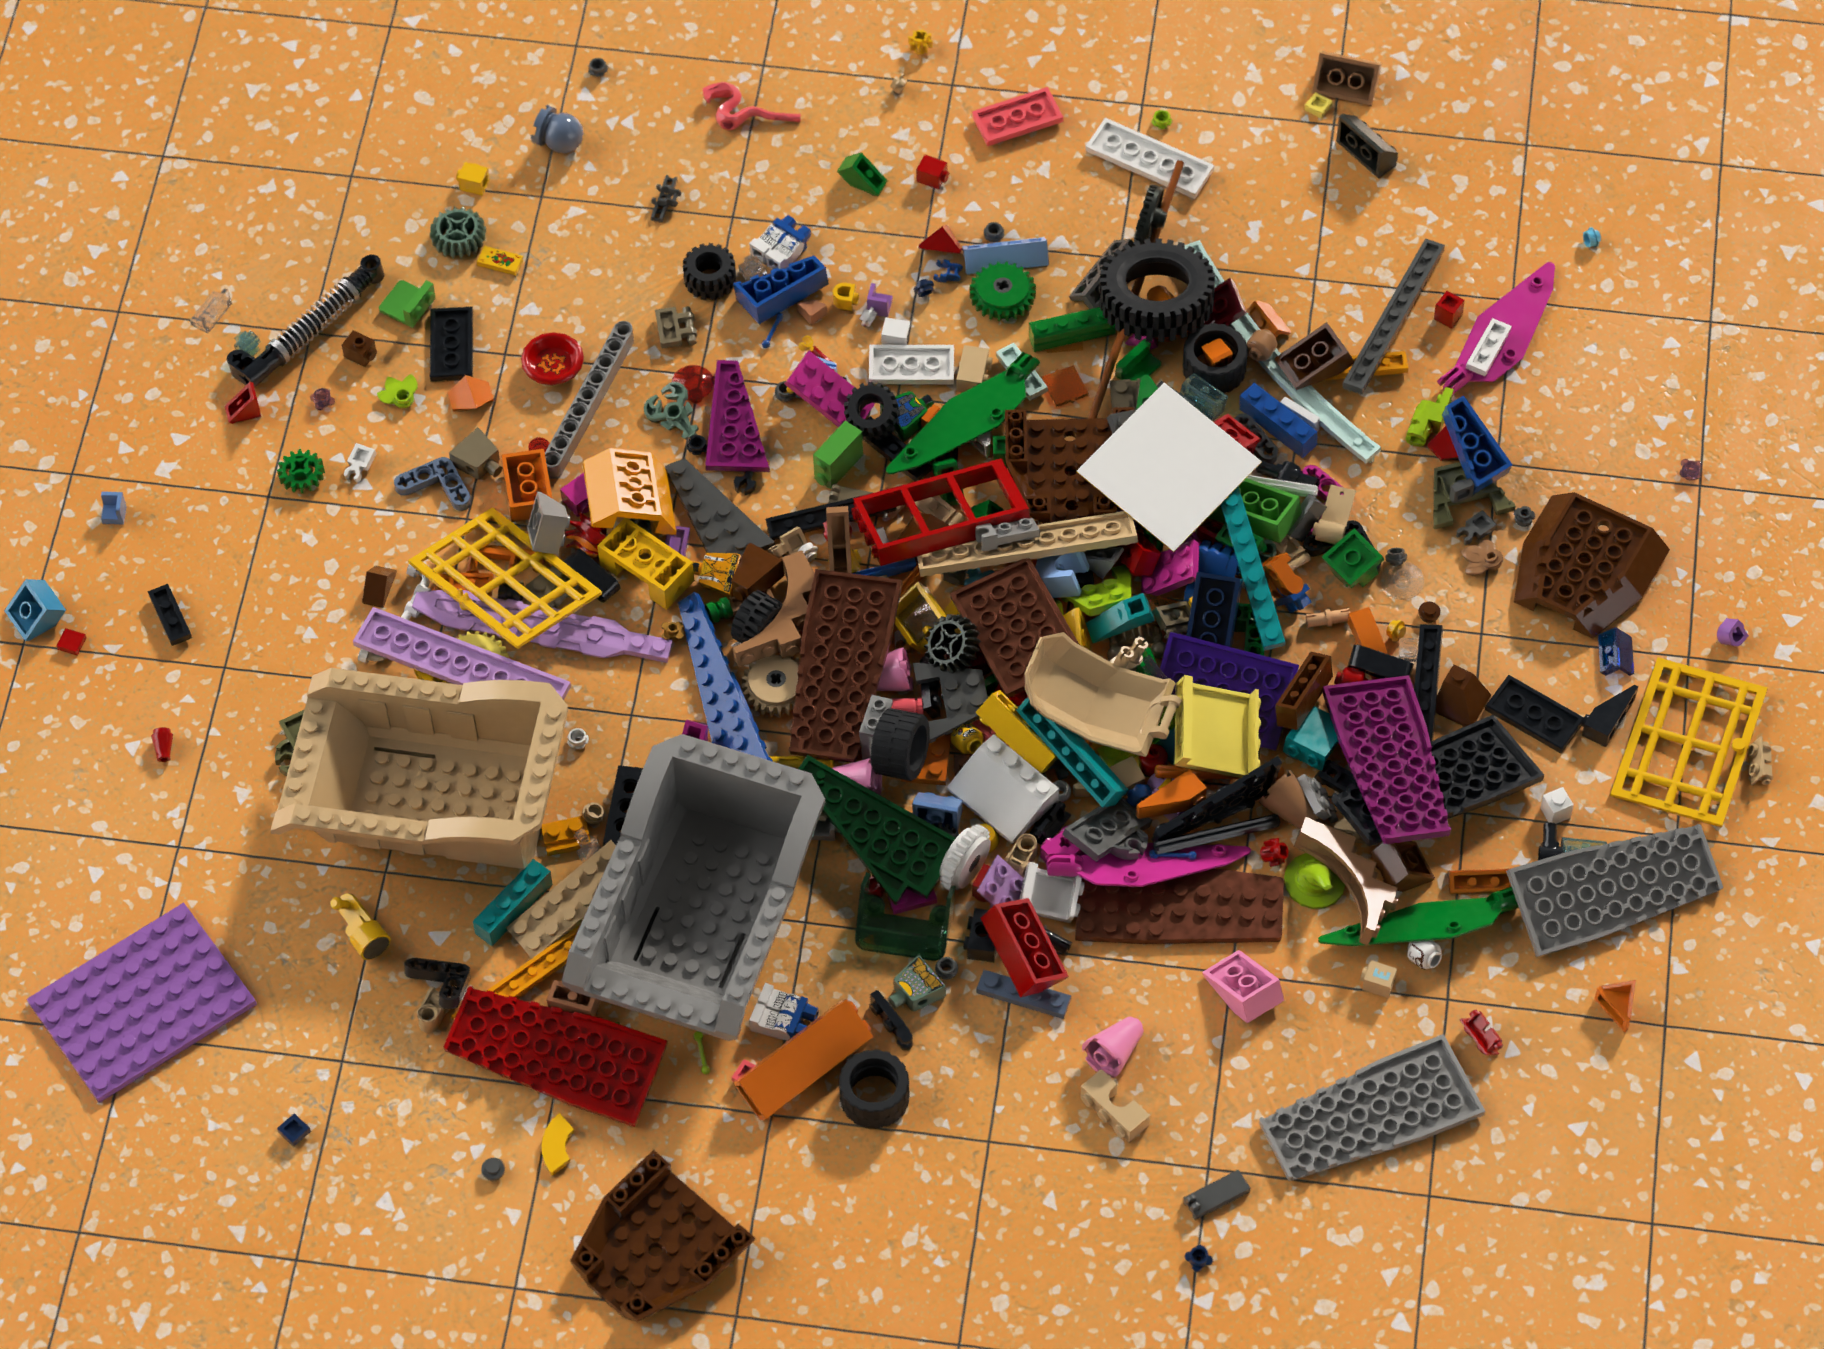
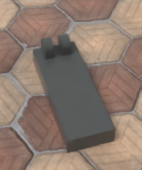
M1238 1169L1183 1197V1202L1190 1209L1194 1220H1197L1249 1193L1250 1187Z

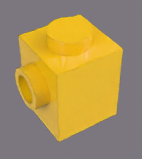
M464 162L462 169H459L456 175L459 190L483 196L490 181L488 167Z

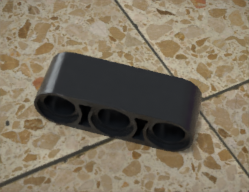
M578 548L563 560V562L602 591V595L597 597L600 602H606L620 590L621 587L618 581L581 549Z
M1354 645L1347 667L1363 671L1365 674L1383 679L1408 675L1411 677L1414 664L1368 647Z

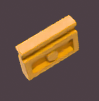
M582 816L549 822L541 826L547 857L592 847L587 823Z

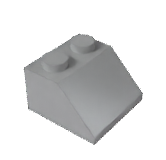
M537 492L527 526L532 550L558 554L560 546L563 547L565 542L564 531L565 528L569 527L570 515H567L564 505L542 492Z

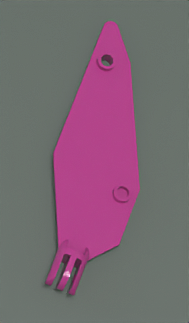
M1552 262L1545 263L1477 317L1456 365L1437 380L1440 386L1443 385V389L1445 387L1454 389L1453 394H1455L1469 381L1494 382L1523 359L1553 291L1555 265ZM1493 318L1512 326L1486 376H1482L1466 369V364Z
M1147 843L1144 854H1139L1135 860L1121 859L1111 853L1098 861H1094L1087 854L1078 856L1075 854L1050 853L1046 856V866L1049 876H1080L1095 885L1143 887L1229 865L1249 855L1251 849L1247 846L1197 845L1171 851V853H1189L1194 851L1197 854L1194 860L1184 857L1151 858L1149 852L1153 850L1154 843Z

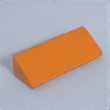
M1511 868L1448 870L1449 894L1492 893L1511 887L1506 872Z

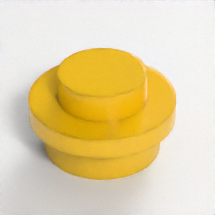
M1392 620L1386 630L1387 636L1394 642L1402 639L1406 633L1405 623L1401 620Z

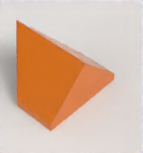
M467 375L447 392L452 411L476 409L485 403L494 401L489 382Z
M1636 980L1600 986L1597 988L1594 998L1624 1032L1628 1030L1631 1020Z

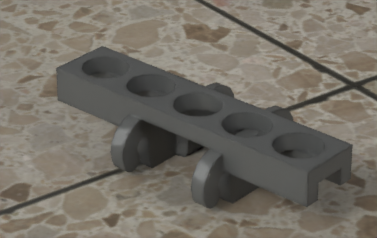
M666 175L662 188L660 184H657L656 189L661 193L657 201H655V198L651 200V203L655 205L651 221L662 223L668 206H678L676 200L682 193L680 190L675 189L677 177L669 178V175ZM671 181L672 185H666L667 182ZM661 214L660 218H656L655 215Z

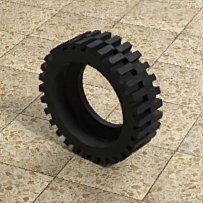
M1145 239L1142 245H1140L1139 241L1133 242L1132 248L1128 244L1124 245L1123 251L1117 249L1114 251V257L1110 255L1107 258V263L1104 262L1100 272V309L1103 311V317L1105 319L1108 318V323L1111 326L1115 324V330L1120 332L1124 329V335L1128 337L1133 333L1137 340H1141V337L1145 336L1146 341L1152 342L1153 337L1158 338V342H1164V337H1169L1170 341L1176 340V335L1178 334L1181 338L1187 337V331L1191 334L1195 333L1196 326L1202 328L1204 321H1208L1210 314L1213 312L1215 274L1213 273L1212 265H1209V260L1207 258L1203 259V254L1199 251L1194 254L1193 247L1189 246L1187 249H1184L1185 243L1179 242L1176 246L1173 245L1174 240L1169 239L1167 244L1162 243V239H1156V243H1151L1150 239ZM1164 275L1176 278L1188 286L1182 294L1173 299L1151 301L1133 294L1126 284L1143 276Z

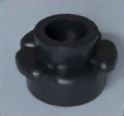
M694 435L689 439L687 450L692 452L693 455H701L707 451V441L703 436Z

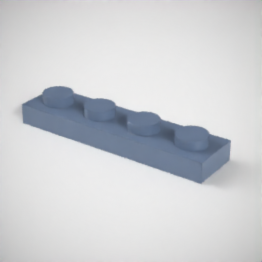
M983 970L976 988V993L1062 1019L1065 1018L1071 1001V995L1051 989H1046L1038 994L1020 997L1010 977Z

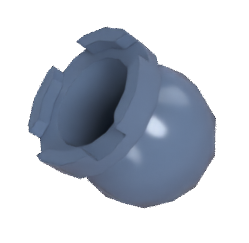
M546 105V110H540L533 124L536 127L535 135H531V142L539 146H543L546 143L556 153L566 154L576 150L582 143L584 134L580 121L568 113L562 112L557 114V109Z

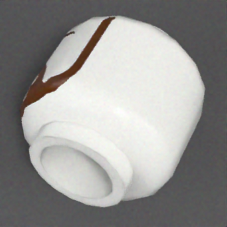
M1414 941L1408 944L1407 955L1409 960L1421 969L1434 968L1440 963L1442 958L1441 947L1435 941Z

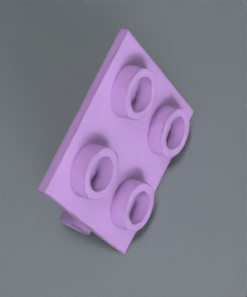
M996 855L977 892L991 904L990 908L995 904L1019 900L1024 878L999 855Z

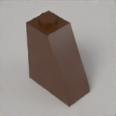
M749 543L731 580L734 597L744 601L754 591L759 590L765 593L785 576L783 560Z

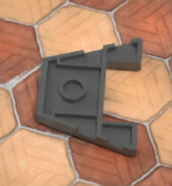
M913 663L917 685L940 681L947 718L929 721V744L935 742L942 735H948L954 729L979 719L975 712L988 699L982 670L964 668L961 672L955 668V672L950 673L947 667L945 671H941L940 665L934 667L933 664Z

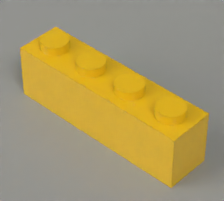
M1000 690L992 693L975 712L979 716L980 721L984 725L989 726L1000 740L1006 742L1012 750L1041 774L1046 772L1058 757L1016 711L1018 707Z

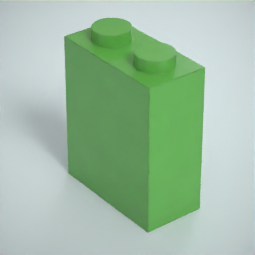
M844 421L813 454L814 479L820 485H825L832 489V485L837 484L863 456L862 431Z

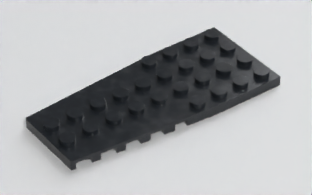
M1494 715L1431 742V753L1436 763L1435 770L1440 780L1439 787L1443 793V804L1448 814L1447 819L1489 805L1537 784L1544 779L1542 771ZM1352 783L1346 787V791L1338 795L1333 793L1332 802L1368 846L1383 842L1358 785Z

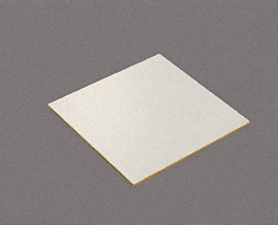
M1163 383L1076 472L1174 552L1262 461L1166 383Z

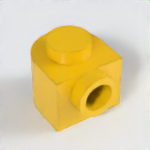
M839 283L833 288V303L838 309L852 311L853 305H858L859 293H856V284Z

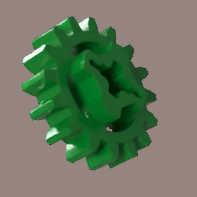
M299 449L297 454L291 451L290 457L283 456L284 462L278 463L279 469H277L280 483L284 484L286 490L291 487L293 493L297 489L304 493L306 488L312 491V486L318 487V480L324 479V465L322 459H318L317 453L311 455L310 450L302 453V450Z

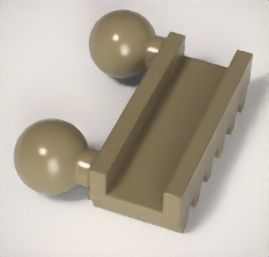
M1152 621L1153 623L1150 625L1147 623L1110 637V649L1107 652L1108 660L1110 661L1117 656L1121 647L1132 646L1137 637L1144 638V642L1147 641L1148 644L1153 643L1151 646L1153 656L1158 659L1163 658L1166 643L1162 642L1161 629L1158 623H1155L1157 621Z

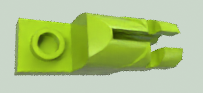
M1445 387L1443 394L1438 395L1436 402L1422 400L1418 404L1406 434L1407 443L1413 446H1424L1431 433L1438 434L1441 431L1444 423L1442 413L1445 407L1452 402L1454 389Z

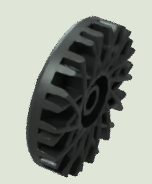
M1151 184L1146 192L1134 235V242L1139 241L1140 245L1144 244L1145 239H1150L1153 228H1164L1167 212L1160 208L1164 194L1163 187Z

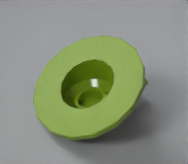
M1308 853L1295 857L1287 866L1284 876L1285 888L1290 897L1301 906L1311 909L1327 908L1335 904L1343 895L1345 884L1332 870Z

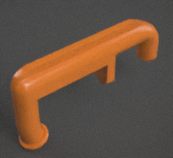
M486 545L479 550L488 559L510 561L509 569L516 565L517 560H522L505 546ZM522 548V549H523L524 551H526L529 555H532V554L535 553V552H534L533 550H531V549H524V548ZM471 556L466 573H479L477 570L478 561ZM542 558L541 560H539V562L542 565H544V560Z

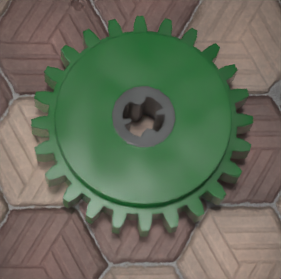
M997 262L996 265L990 263L988 268H981V273L976 272V278H972V284H970L972 306L976 305V311L982 310V316L989 315L991 320L993 317L997 318L998 321L1001 319L1009 321V318L1012 317L1017 319V315H1024V310H1030V305H1034V299L1036 298L1034 278L1030 277L1029 271L1024 272V267L1017 268L1016 263L1013 265H1009L1008 262H1005V264Z

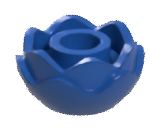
M1137 784L1128 791V798L1126 800L1131 806L1137 808V804L1152 795L1153 789L1147 784Z

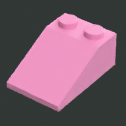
M1240 950L1202 972L1206 980L1230 1009L1247 1023L1284 1001L1279 979Z

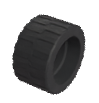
M1211 323L1204 325L1202 328H1196V332L1190 333L1184 344L1183 374L1186 377V381L1194 389L1210 395H1221L1233 391L1244 380L1246 374L1248 346L1246 345L1245 338L1242 337L1239 331L1237 332L1234 328L1224 324ZM1221 338L1232 351L1233 361L1222 367H1211L1200 362L1197 357L1203 354L1201 347Z
M888 708L882 713L876 725L871 745V766L875 774L907 781L917 778L926 760L930 740L929 721L925 715Z
M877 1049L865 1050L855 1054L851 1059L849 1058L845 1066L842 1067L841 1075L839 1076L842 1110L855 1124L865 1128L879 1129L880 1127H887L897 1122L906 1112L910 1097L909 1075L903 1062L898 1057L890 1054V1052ZM869 1076L885 1077L896 1086V1091L891 1097L875 1103L861 1100L852 1092V1089L857 1082Z

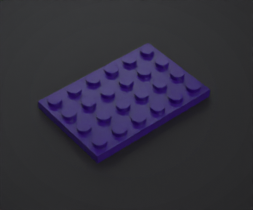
M1170 632L1157 678H1171L1177 683L1184 675L1193 676V683L1247 694H1251L1255 689H1259V698L1261 699L1259 718L1261 725L1258 731V739L1261 741L1260 747L1277 751L1283 727L1277 726L1275 705L1299 670V665ZM1176 684L1171 695H1175L1176 693ZM1175 713L1173 715V725H1175Z

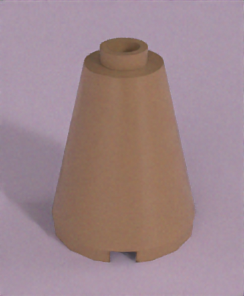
M1288 771L1287 775L1284 774L1268 789L1269 795L1266 798L1262 796L1259 800L1263 807L1298 829L1301 828L1305 817L1319 822L1320 818L1315 815L1297 778L1291 771Z

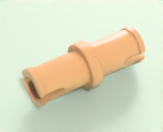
M1327 609L1321 613L1305 614L1307 628L1324 625L1332 627V624L1347 622L1350 609L1335 611Z

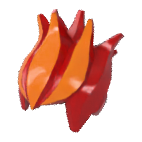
M579 512L580 521H570V524L576 528L565 532L566 538L574 539L566 547L579 548L591 558L599 557L597 546L606 538L607 528L592 527L590 517Z

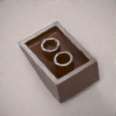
M1327 322L1274 358L1296 390L1337 376L1354 364L1351 355Z

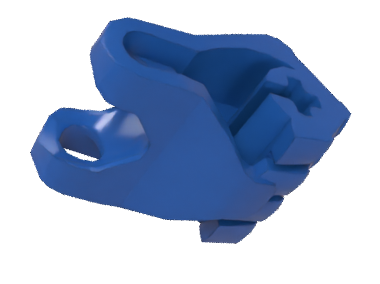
M1203 540L1199 546L1198 572L1234 578L1239 576L1240 569L1234 549L1227 545L1223 549L1224 544L1220 542H1214L1212 546L1211 541ZM1195 581L1187 584L1184 601L1189 602V598L1193 597Z

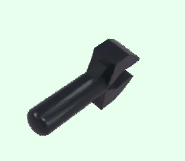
M746 471L742 477L735 476L734 488L737 493L740 490V486L747 483L745 495L755 490L756 481L752 480L754 472Z

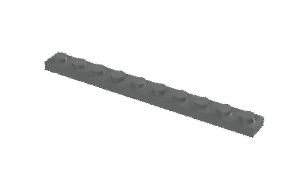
M1425 238L1343 381L1344 389L1361 395L1364 393L1443 254L1444 244Z

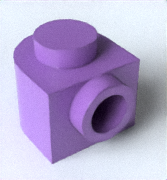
M1726 618L1717 630V639L1723 645L1740 646L1749 636L1744 629L1743 623L1738 619Z

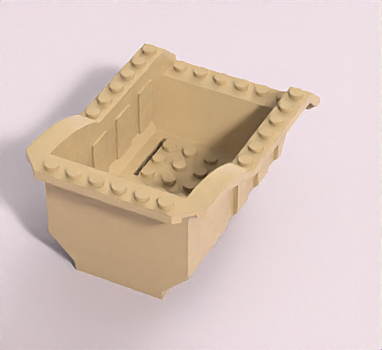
M329 668L312 676L307 693L308 699L278 810L275 812L270 830L271 834L280 835L294 828L316 832L330 843L343 842L359 847L391 849L417 855L446 856V859L525 869L535 858L568 715V705L550 683L525 680H486L458 685L338 668Z

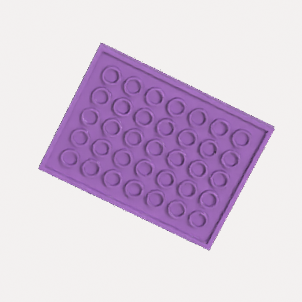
M185 903L175 907L27 998L30 1007L98 1103L257 1005L254 997Z

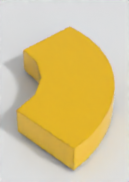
M560 1113L548 1124L542 1139L543 1160L552 1176L570 1163V1158L566 1153V1145L568 1139L574 1133V1128Z

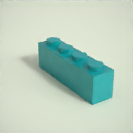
M533 859L473 920L475 934L490 946H493L508 931L506 927L528 910L553 885L551 871Z

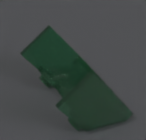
M866 872L860 886L855 933L856 945L864 951L916 958L920 955L923 959L938 961L943 958L947 949L953 918L956 886L951 885L946 906L937 905L931 910L929 920L885 914L883 899L877 895L868 894L870 873Z

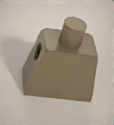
M478 427L449 452L450 460L455 468L476 479H481L486 473L497 477L502 471V467L498 464L500 457L497 447Z

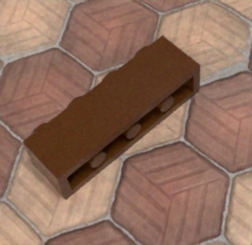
M1316 652L1309 653L1275 705L1277 726L1294 730L1300 728L1321 696L1323 686H1327L1333 677L1330 655Z

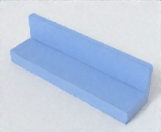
M1045 237L962 246L967 274L981 273L982 267L988 268L990 263L996 265L997 262H1000V264L1008 262L1009 265L1016 263L1017 268L1021 266L1029 268L1049 265L1048 247Z

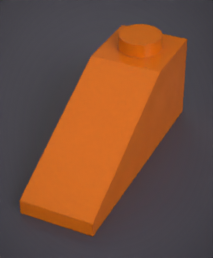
M1189 769L1137 804L1136 816L1138 819L1187 811L1206 799L1207 787Z

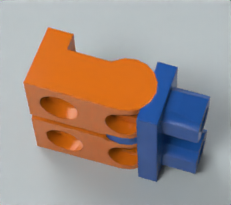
M1285 552L1270 557L1262 563L1271 595L1277 598L1275 603L1277 606L1285 605L1288 611L1292 613L1297 609L1302 610L1311 603V600L1305 593L1310 588L1307 584H1303L1300 576L1295 575L1287 562L1291 558Z

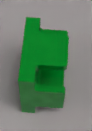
M1355 528L1322 556L1323 561L1331 568L1332 573L1346 587L1349 586L1351 589L1358 583L1361 587L1368 584L1378 575L1376 567L1384 561L1383 556Z

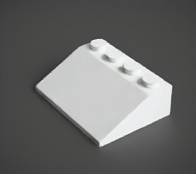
M994 734L974 752L947 786V790L956 798L963 800V804L993 827L995 831L1011 844L1053 807L1054 803L1059 801V788Z

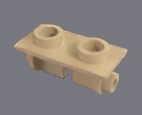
M1760 736L1748 748L1751 785H1754L1758 780L1762 781V784L1768 785L1773 780L1772 765L1765 764V762H1772L1771 746L1768 742L1763 741L1762 736Z

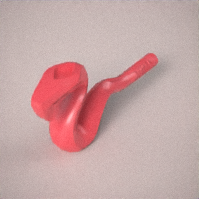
M719 82L703 88V97L708 104L713 98H731L723 103L716 113V121L723 129H735L753 116H759L768 120L800 122L801 114L769 112L754 106L744 108L735 114H730V111L741 101V92L737 87L728 82Z

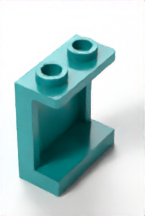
M1313 706L1298 730L1292 729L1286 736L1283 752L1322 771L1327 758L1339 743L1330 714Z

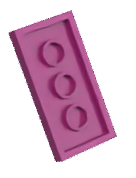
M808 351L784 384L839 427L844 421H847L844 414V402H848L846 397L848 394H853L852 389L854 386L812 352ZM875 403L866 405L862 409L860 417L865 419Z

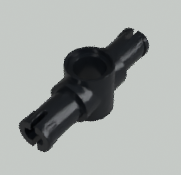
M1262 461L1256 468V473L1272 477V479L1316 485L1317 487L1320 484L1319 478L1303 474L1298 465L1289 461H1284L1282 465H1274Z
M1548 822L1543 824V842L1539 846L1538 860L1563 853V847L1559 846V842H1557L1556 823Z

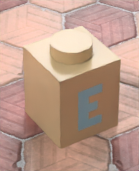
M1371 960L1368 968H1363L1360 980L1363 981L1362 990L1389 998L1396 979L1397 968Z

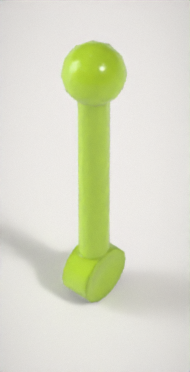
M697 1031L694 1033V1039L699 1047L703 1066L701 1071L703 1074H709L710 1067L707 1066L702 1044L703 1033Z

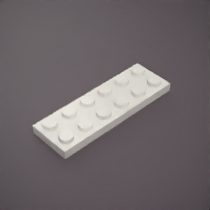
M1107 118L1102 121L1086 145V152L1168 187L1176 161L1182 160L1184 166L1175 191L1193 199L1197 197L1214 171V165Z

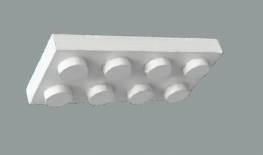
M869 345V382H873V384L878 382L881 384L954 385V345Z

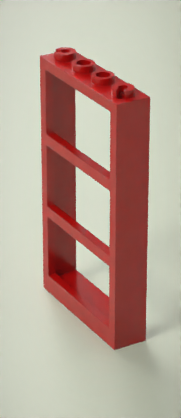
M1002 458L853 498L854 508L851 509L854 520H858L860 533H864L866 545L870 546L871 554L874 559L877 558L880 566L975 541L976 526L991 523L994 526L1030 518L1029 508ZM997 480L1012 509L975 518L961 489ZM953 492L968 521L929 531L915 502ZM906 504L921 533L883 544L868 514Z

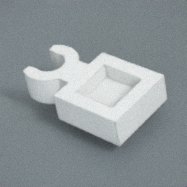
M356 443L347 460L351 466L344 471L345 478L349 479L350 475L355 473L354 480L356 483H359L362 478L361 471L369 470L377 454L375 449Z

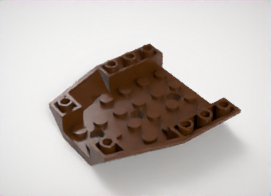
M1114 407L1113 414L1134 410V407ZM1005 410L1006 465L1029 508L1030 517L1045 524L1117 512L1118 506L1076 472L1111 437L1112 431L1107 418L1027 420L1026 410ZM1068 436H1072L1075 438V440L1067 441L1065 440V438ZM1075 471L1076 474L1073 476H1069L1066 474V472ZM1070 505H1074L1077 507V509L1070 511L1067 509V507Z
M1575 492L1552 495L1523 542L1514 603L1531 611L1535 610L1537 604L1543 605L1575 620L1573 630L1593 639L1643 598L1670 549L1656 531L1648 525ZM1605 525L1609 530L1601 531L1598 529V526ZM1586 557L1590 562L1581 563L1579 558ZM1565 589L1570 591L1571 594L1564 596L1559 591Z
M653 1150L603 1197L570 1262L586 1284L622 1317L638 1322L706 1288L755 1240V1237L739 1223L734 1227L675 1176L671 1172V1164ZM686 1215H693L696 1218L691 1224L684 1223L682 1219ZM653 1247H660L662 1249L661 1254L658 1256H652L649 1251ZM620 1279H626L629 1282L625 1288H618L615 1285Z

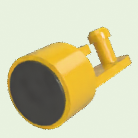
M346 893L340 898H332L330 902L331 908L338 910L349 924L345 932L350 938V943L362 959L371 960L381 955L390 945L391 939L378 921L372 919L355 895Z

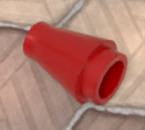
M166 727L156 728L153 730L151 739L157 755V761H170L173 741L171 729Z

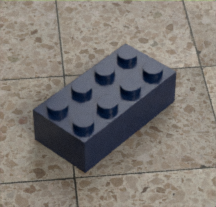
M1197 572L1186 636L1232 647L1243 579Z

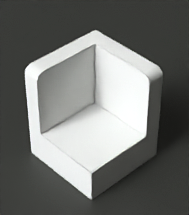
M885 318L881 333L882 345H907L910 322Z

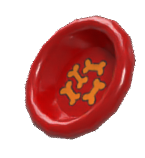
M556 332L541 334L532 339L524 347L521 356L522 368L527 376L539 384L550 386L564 384L573 379L581 370L584 362L583 349L579 343L566 334Z

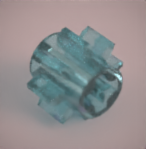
M241 331L234 337L237 341L234 345L236 350H244L252 356L260 350L258 347L260 339L254 332Z

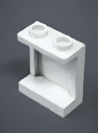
M1029 862L1025 869L1020 899L1029 898L1038 916L1071 923L1074 917H1078L1080 904L1077 903L1078 895L1082 896L1085 883L1081 882L1082 877L1049 876L1047 870L1040 869L1038 864Z

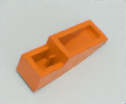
M1367 607L1349 613L1347 623L1356 640L1355 645H1361L1387 654L1382 636L1370 608ZM1370 675L1372 680L1378 679L1377 677Z

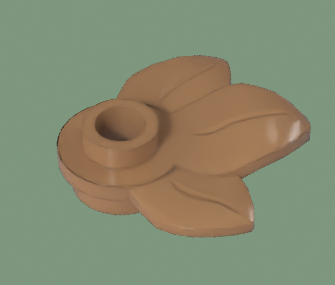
M1481 539L1478 546L1471 545L1461 551L1462 556L1470 562L1465 569V573L1469 575H1480L1487 570H1496L1500 568L1503 562L1502 553L1496 550L1495 544L1490 540Z

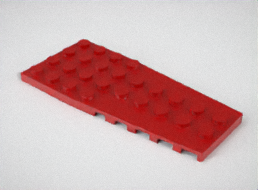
M468 986L445 1041L444 1050L570 1106L635 1127L668 1041L602 1018L578 1012L570 1013L563 1011L562 1008L554 1006L550 1008L542 1006L538 1002H526L518 1000L517 997H506L495 994L493 991H482L474 989L473 986Z

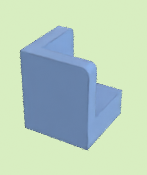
M101 492L103 502L102 524H124L127 506L123 492Z

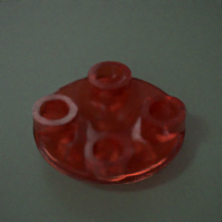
M699 365L682 367L672 378V382H678L685 386L688 390L687 400H691L693 403L701 402L712 391L714 386V379L710 371Z

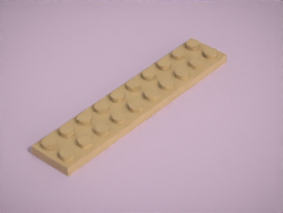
M1122 511L1039 524L1037 526L1040 529V537L997 545L998 548L982 551V542L975 540L917 556L921 577L933 576L935 574L953 573L985 566H997L1026 558L1041 559L1055 555L1061 556L1074 552L1138 543L1133 518Z

